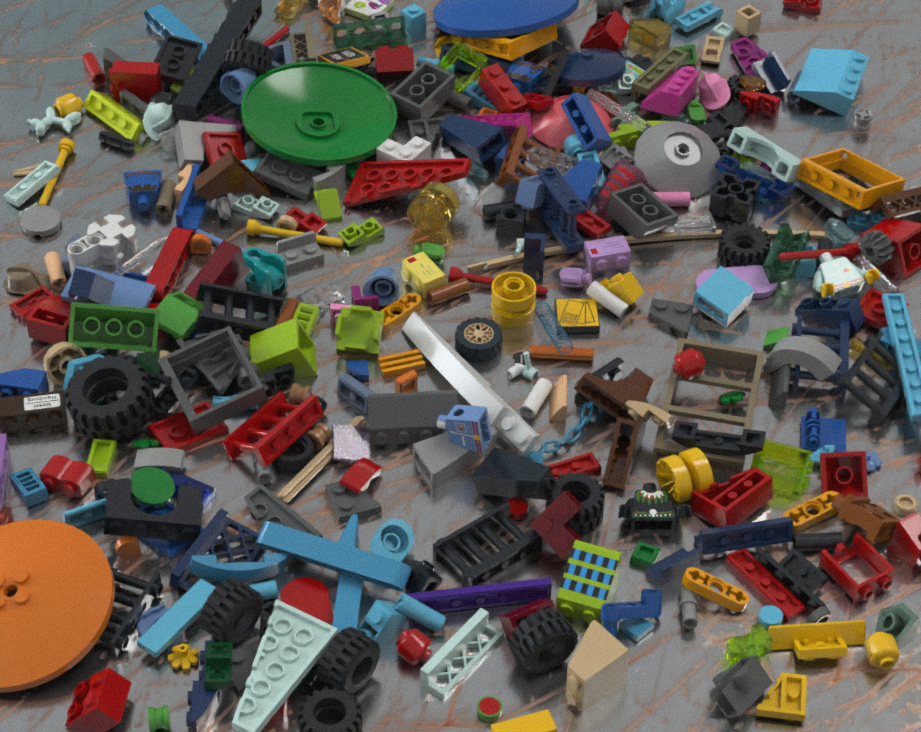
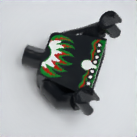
M650 482L643 485V490H636L634 498L628 499L625 504L619 506L618 518L623 517L631 520L630 533H675L676 518L678 520L685 517L691 518V506L688 504L679 505L673 498H670L667 490H657L656 484Z

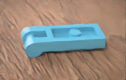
M707 1L676 17L674 24L682 30L689 32L713 18H720L723 10L719 7H714L713 3Z

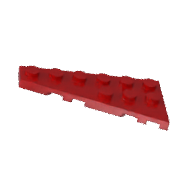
M470 158L362 161L343 200L345 208L463 179L467 177L472 163Z

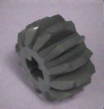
M871 230L860 239L861 244L859 248L862 250L861 255L866 257V261L870 260L872 265L877 264L879 266L884 264L894 255L893 250L895 247L891 245L892 240H889L888 234H883L882 230Z

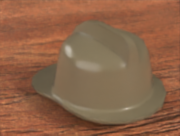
M20 263L7 267V277L3 281V288L8 293L27 295L42 285L49 291L52 289L49 276L44 273L35 272L29 264Z

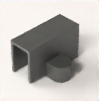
M754 655L741 658L730 670L717 674L712 679L716 687L710 694L726 718L738 717L773 682Z

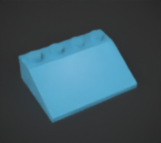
M811 48L793 94L845 116L855 98L870 57L854 50Z

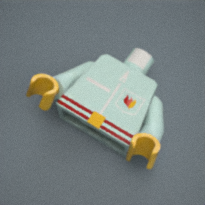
M825 252L819 256L821 264L813 277V289L821 293L822 298L841 299L859 293L865 281L868 284H873L874 280H880L879 270H862L850 263L845 257L834 260L829 252Z

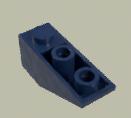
M809 297L803 299L795 309V313L831 329L839 328L841 319L849 320V332H857L866 321L859 299H831L829 297L813 299Z

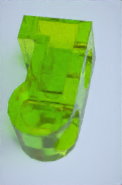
M760 622L751 626L750 633L743 636H733L728 639L725 659L728 663L735 665L744 657L755 655L758 659L771 653L773 639Z

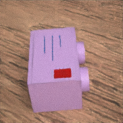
M624 235L584 242L583 258L590 273L630 267L631 249Z

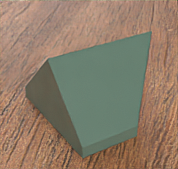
M902 602L880 609L875 633L885 632L894 636L899 650L915 640L920 617Z

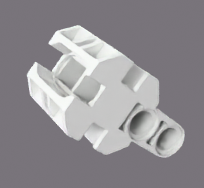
M113 214L104 217L108 224L102 227L96 222L90 224L87 235L74 241L67 247L71 275L77 265L111 274L115 271L117 275L118 271H120L119 267L125 264L131 269L137 267L140 258L136 227L133 224L124 227L126 219L122 215Z

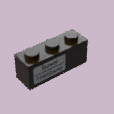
M64 390L0 398V433L68 424Z

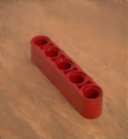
M178 227L172 228L146 280V283L156 285V292L151 300L162 302L166 295L170 294L190 253L191 238L195 235L194 230Z

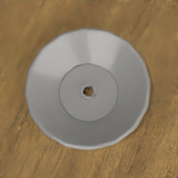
M679 121L660 122L646 129L636 143L634 159L637 171L646 184L657 192H690V198H697L709 192L720 178L722 161L719 149L709 135L693 125Z

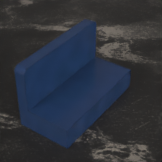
M774 50L769 52L766 59L754 62L751 65L756 77L761 81L766 94L774 96L782 93L791 82V78Z
M525 233L523 269L539 270V281H543L546 234Z
M681 548L647 567L646 575L662 589L682 578L687 568H697L700 551L694 548L687 552L684 548Z

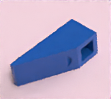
M23 368L0 373V398L44 393L49 388L46 371Z

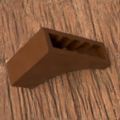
M228 151L193 179L195 193L198 197L204 198L208 202L222 195L236 192L249 193L260 198L262 195L268 199L271 197L268 186L231 151Z
M635 368L624 379L618 381L601 379L587 372L576 382L574 389L615 418L621 417L634 420L628 414L629 410L625 403L628 400L645 402L654 379L638 368Z
M617 418L602 484L626 489L635 455L642 445L647 423L628 418Z

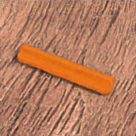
M531 345L530 348L531 358L593 361L594 349L573 347L571 351L569 350L571 347H559L563 349L560 351L565 352L562 354L558 352L555 346Z

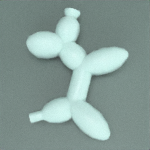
M48 107L45 118L42 120L36 118L28 119L27 125L34 127L39 137L44 136L46 127L52 124L61 125L67 134H70L72 126L79 124L82 118L80 112H72L65 118L56 117L53 107Z

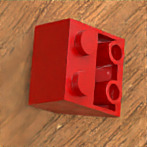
M408 45L397 46V49H390L389 46L379 47V50H375L374 53L376 75L412 73L414 71L413 48H409Z
M109 667L99 673H95L86 681L80 682L74 689V699L67 711L68 718L65 726L71 729L105 732L120 724L132 682Z

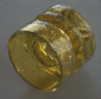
M430 182L423 187L418 196L409 205L407 217L412 226L422 234L437 236L444 231L459 211L460 200L454 190L446 184Z

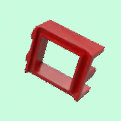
M859 532L854 535L852 547L847 549L843 543H839L835 547L834 556L832 557L826 549L821 551L819 567L823 568L854 600V604L863 599H869L880 590L888 589L893 583L895 568ZM856 557L876 575L859 585L840 566Z

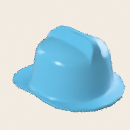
M393 518L387 520L372 537L370 542L371 552L401 562L414 544L413 530L408 523L401 519Z

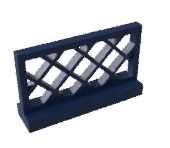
M220 508L170 572L169 586L176 590L181 587L187 591L193 586V584L187 582L190 577H196V575L191 574L189 571L192 555H216L217 559L229 557L230 563H235L233 556L245 554V562H254L263 548L258 545L247 548L245 540L253 539L257 541L259 533L228 517L229 512ZM228 527H231L238 531L239 535L227 537L225 531ZM241 541L243 549H230L229 543ZM225 544L226 551L214 553V545ZM209 582V583H210L211 585L217 587V586L220 585L221 582Z

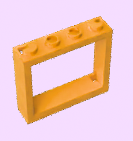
M555 23L539 30L527 32L513 40L503 37L476 38L458 36V44L478 52L512 61L557 39V25Z
M845 148L801 159L796 178L858 210L870 207L881 196L903 191L906 181L905 178ZM841 169L874 187L866 189L832 172V170Z

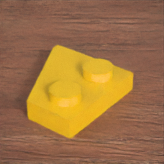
M782 672L777 678L776 684L767 692L766 698L761 704H758L756 716L805 721L807 675Z

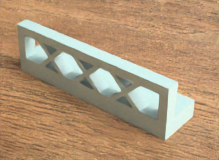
M480 608L420 669V685L445 699L504 638L502 631L488 623L489 612ZM485 631L494 636L491 640L480 641V636ZM470 648H478L479 650L477 655L465 656V651ZM463 663L464 668L461 671L450 672L452 664ZM439 679H448L449 682L443 689L434 684Z

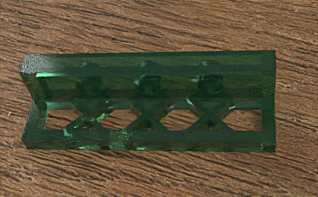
M397 16L332 25V44L334 50L353 47L362 51L377 49L381 46L408 44V37L405 32V17ZM400 22V28H390L394 23ZM377 25L383 27L380 31L372 30ZM357 28L365 29L361 34L354 32ZM345 30L347 32L344 36L337 37V31Z
M789 223L781 224L763 264V269L770 284L794 278L801 260L780 261L779 254L805 251L811 237L809 231L793 234Z

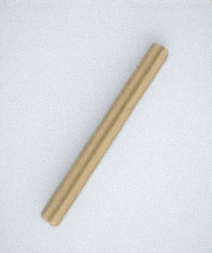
M356 416L345 427L348 430L343 431L351 432L350 429H353V431L355 429L356 432H360L367 422L363 416ZM342 434L340 437H337V439H339L338 442H340V439H342ZM350 434L348 440H352L354 437ZM333 440L277 494V497L285 504L334 458Z

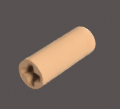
M48 252L44 256V261L52 288L55 290L64 289L67 280L60 256L57 252Z

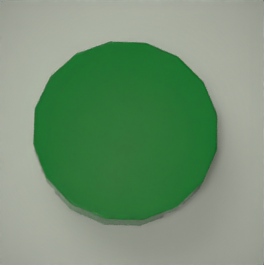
M143 467L131 475V498L135 503L142 507L148 508V506H151L155 509L166 506L172 500L175 484L167 472L155 467Z

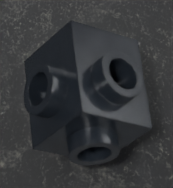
M412 559L407 564L412 568L405 586L409 593L437 590L443 581L434 571L435 567L426 560L417 561Z

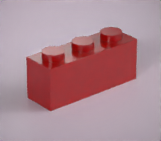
M498 63L481 69L478 85L501 114L526 113L527 101Z

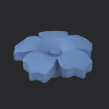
M868 451L866 454L867 472H873L876 468H881L883 463L880 458H877L878 453H875V451Z

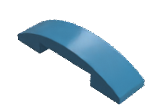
M287 553L263 554L262 562L217 563L216 555H192L189 571L193 575L215 582H223L228 578L235 577L244 583H250L273 577L284 571L288 555Z

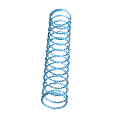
M541 302L542 304L548 305L543 307H549V315H552L550 318H553L552 321H555L553 324H557L555 327H558V329H556L555 331L563 330L562 334L564 336L561 339H568L566 341L564 340L563 342L558 343L561 339L557 340L558 337H555L556 334H553L555 331H551L553 329L550 328L552 325H548L546 323L547 320H544L546 317H543L541 313L539 315L537 313V308L535 307L536 315L543 324L545 330L550 336L558 352H562L559 350V347H562L560 345L564 342H570L571 348L573 349L572 342L565 333L563 327L556 318L555 314L551 310L549 304L546 302Z

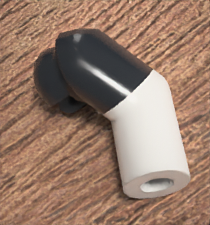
M524 352L514 354L515 365L506 370V375L509 379L522 374L525 368Z

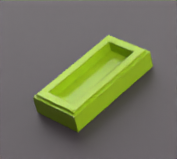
M93 440L87 464L94 468L95 478L108 479L117 448L116 440Z

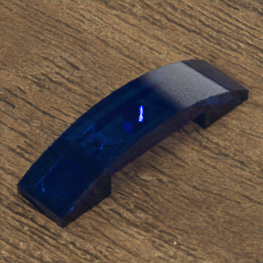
M725 153L714 166L721 174L725 171L738 175V179L745 180L747 177L761 181L759 197L786 200L795 187L778 178L772 183L740 167L742 161Z

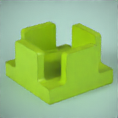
M350 305V308L341 307V314L337 315L335 336L337 338L336 350L379 355L385 313L374 311L371 307Z

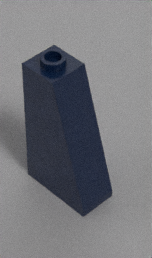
M453 114L439 123L443 141L478 164H483L507 144L503 128Z

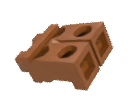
M842 494L836 495L831 507L839 511L837 518L847 521L849 524H856L868 533L865 538L872 543L889 541L897 522L900 520L899 518L877 504L870 503L872 500L867 496L856 497L853 494H848L845 497Z

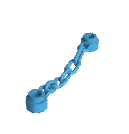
M591 401L583 405L580 413L581 420L576 426H573L565 433L564 439L559 442L557 440L545 441L542 443L541 449L537 452L535 450L531 451L524 458L541 464L545 460L541 455L542 453L557 452L561 444L576 441L581 435L580 429L585 423L590 421L595 403ZM590 408L588 417H583L585 409ZM572 431L574 433L578 432V434L572 440H570L571 436L568 435ZM555 443V444L553 445V447H557V448L547 450V449H548V445H547V444Z

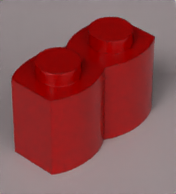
M53 455L39 473L40 479L47 490L62 491L69 497H82L95 480L94 468L91 465L81 461H72L61 455Z

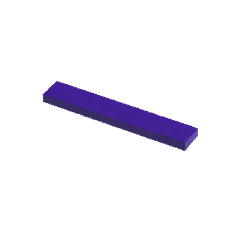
M550 578L407 593V595L437 612L533 602L538 599H551L552 583Z

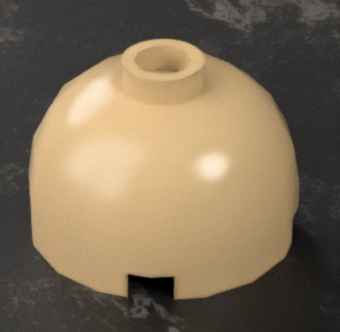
M60 342L54 344L44 355V371H46L47 376L54 384L63 385L68 362L86 357L87 355L79 346L73 343Z

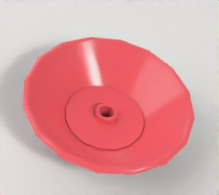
M570 95L553 98L554 105L548 106L547 110L537 112L533 109L530 113L533 136L537 141L550 148L555 149L558 145L561 147L560 150L564 151L563 143L565 139L572 134H576L561 106V103ZM590 99L608 133L613 132L615 126L611 127V119L614 117L601 104Z

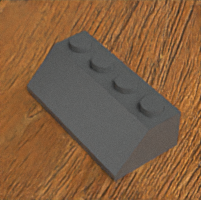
M458 390L368 394L370 445L417 443L446 433L447 429L437 427V419L441 414L448 415L453 406L459 405Z

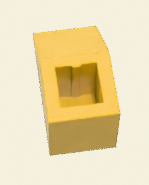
M631 271L625 274L618 273L610 280L605 278L599 282L628 305L633 304L645 292Z

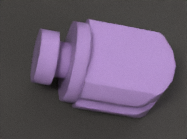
M564 267L559 272L562 287L583 288L584 284L591 285L592 274L585 273V270L582 268Z

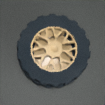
M475 317L461 322L455 331V348L457 353L462 358L474 362H486L487 360L494 359L502 350V329L493 320H488L487 318Z

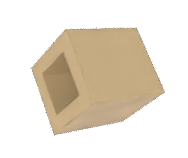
M751 5L736 10L734 28L746 37L760 30L762 13Z

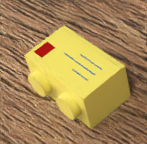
M424 252L402 260V278L423 299H427L426 292L428 290L445 285V274Z

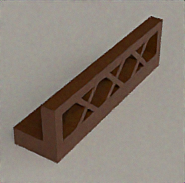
M921 187L881 196L869 209L872 214L884 212L888 220L921 212Z

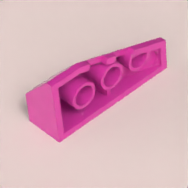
M530 113L460 116L502 127L507 141L521 123L528 126L526 133L528 138L533 135Z

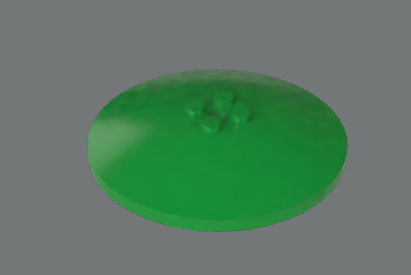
M308 61L282 65L257 77L248 86L243 95L241 118L250 137L268 152L283 159L305 165L337 166L366 159L374 155L376 148L384 141L391 139L396 128L397 109L389 92L369 75L340 64Z

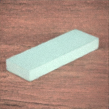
M45 160L4 194L5 201L19 207L60 173V167Z

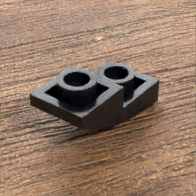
M292 363L276 367L258 377L265 380L269 389L265 391L267 397L275 396L277 388L295 383Z

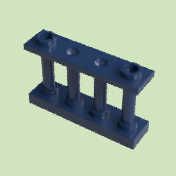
M556 166L537 170V175L546 186L545 202L536 208L537 213L566 254L584 250V240L576 229L577 214L586 213V207Z
M798 315L797 323H792L791 336L811 335L838 340L835 344L823 343L833 350L842 361L837 368V372L822 380V382H832L833 385H837V380L849 371V320L841 319L839 328L826 329L802 326V315ZM794 364V368L791 367L789 380L793 381V390H797L799 379L819 381L810 371H801L800 365ZM846 389L841 391L839 394L846 395Z

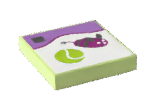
M351 0L345 6L344 13L369 21V15L391 9L394 6V0Z

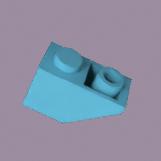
M376 599L357 630L382 646L397 635L408 616L396 610L393 602Z

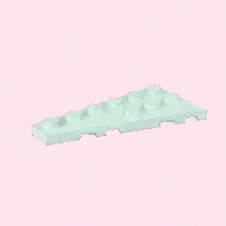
M276 599L273 613L267 623L268 627L256 653L250 677L246 681L243 697L240 698L232 721V729L238 732H260L319 660L328 643L338 634V628Z

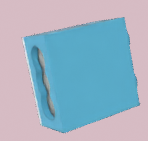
M720 266L695 291L692 304L726 328L751 303L754 288L749 283L739 279L730 270Z

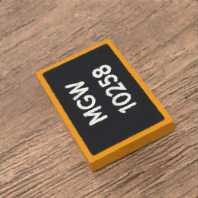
M353 47L317 55L318 62L335 63L351 68L371 63L369 55Z

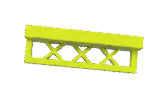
M94 90L90 91L83 107L127 139L136 142L141 131H145L143 120L108 95Z

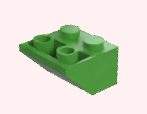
M181 291L167 294L156 308L160 309L158 329L169 332L175 339L183 338L184 340L194 336L196 333L194 331V323L198 310H203V303Z

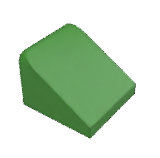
M789 327L767 331L763 348L773 350L778 340L788 337Z

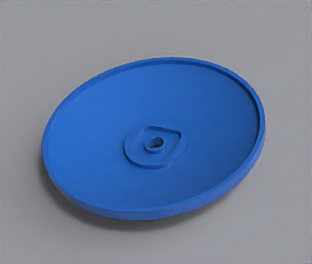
M441 0L435 6L433 16L434 23L439 29L453 35L476 38L503 37L539 30L558 23L570 16L578 8L579 0Z

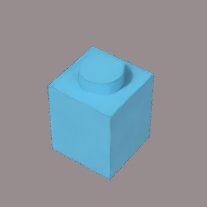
M416 4L402 9L401 29L412 37L425 31L426 11Z

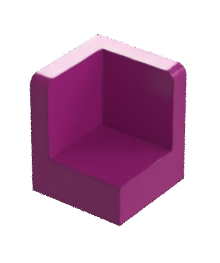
M351 286L352 305L371 307L374 311H379L378 295L362 297L360 286Z

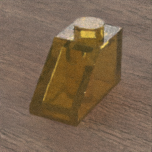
M632 18L629 21L628 35L654 50L661 48L671 40L672 26L660 19Z

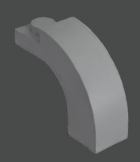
M790 336L778 340L773 350L766 356L765 359L767 361L763 369L769 374L785 364H797L806 368L819 381H822L835 373L842 359L833 350L819 341L802 336Z

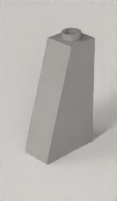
M490 425L492 441L483 454L452 444L449 441L448 432L413 444V461L432 490L438 488L490 453L493 448H496L498 434L494 426Z

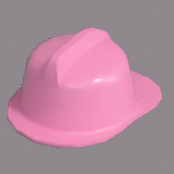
M704 72V77L698 83L702 104L708 110L719 109L726 105L730 99L731 93L728 83L719 74Z

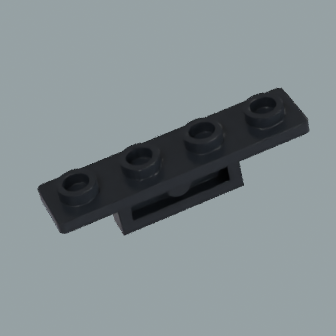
M760 546L755 548L759 555L757 557L758 561L766 568L771 566L775 570L773 572L774 575L783 583L787 580L792 585L790 588L799 597L804 595L808 599L807 603L811 608L816 610L819 607L826 606L816 596V593L829 581V578L800 552L793 548L778 563Z

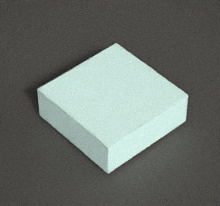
M721 22L711 29L710 35L723 37L726 42L736 34V28Z

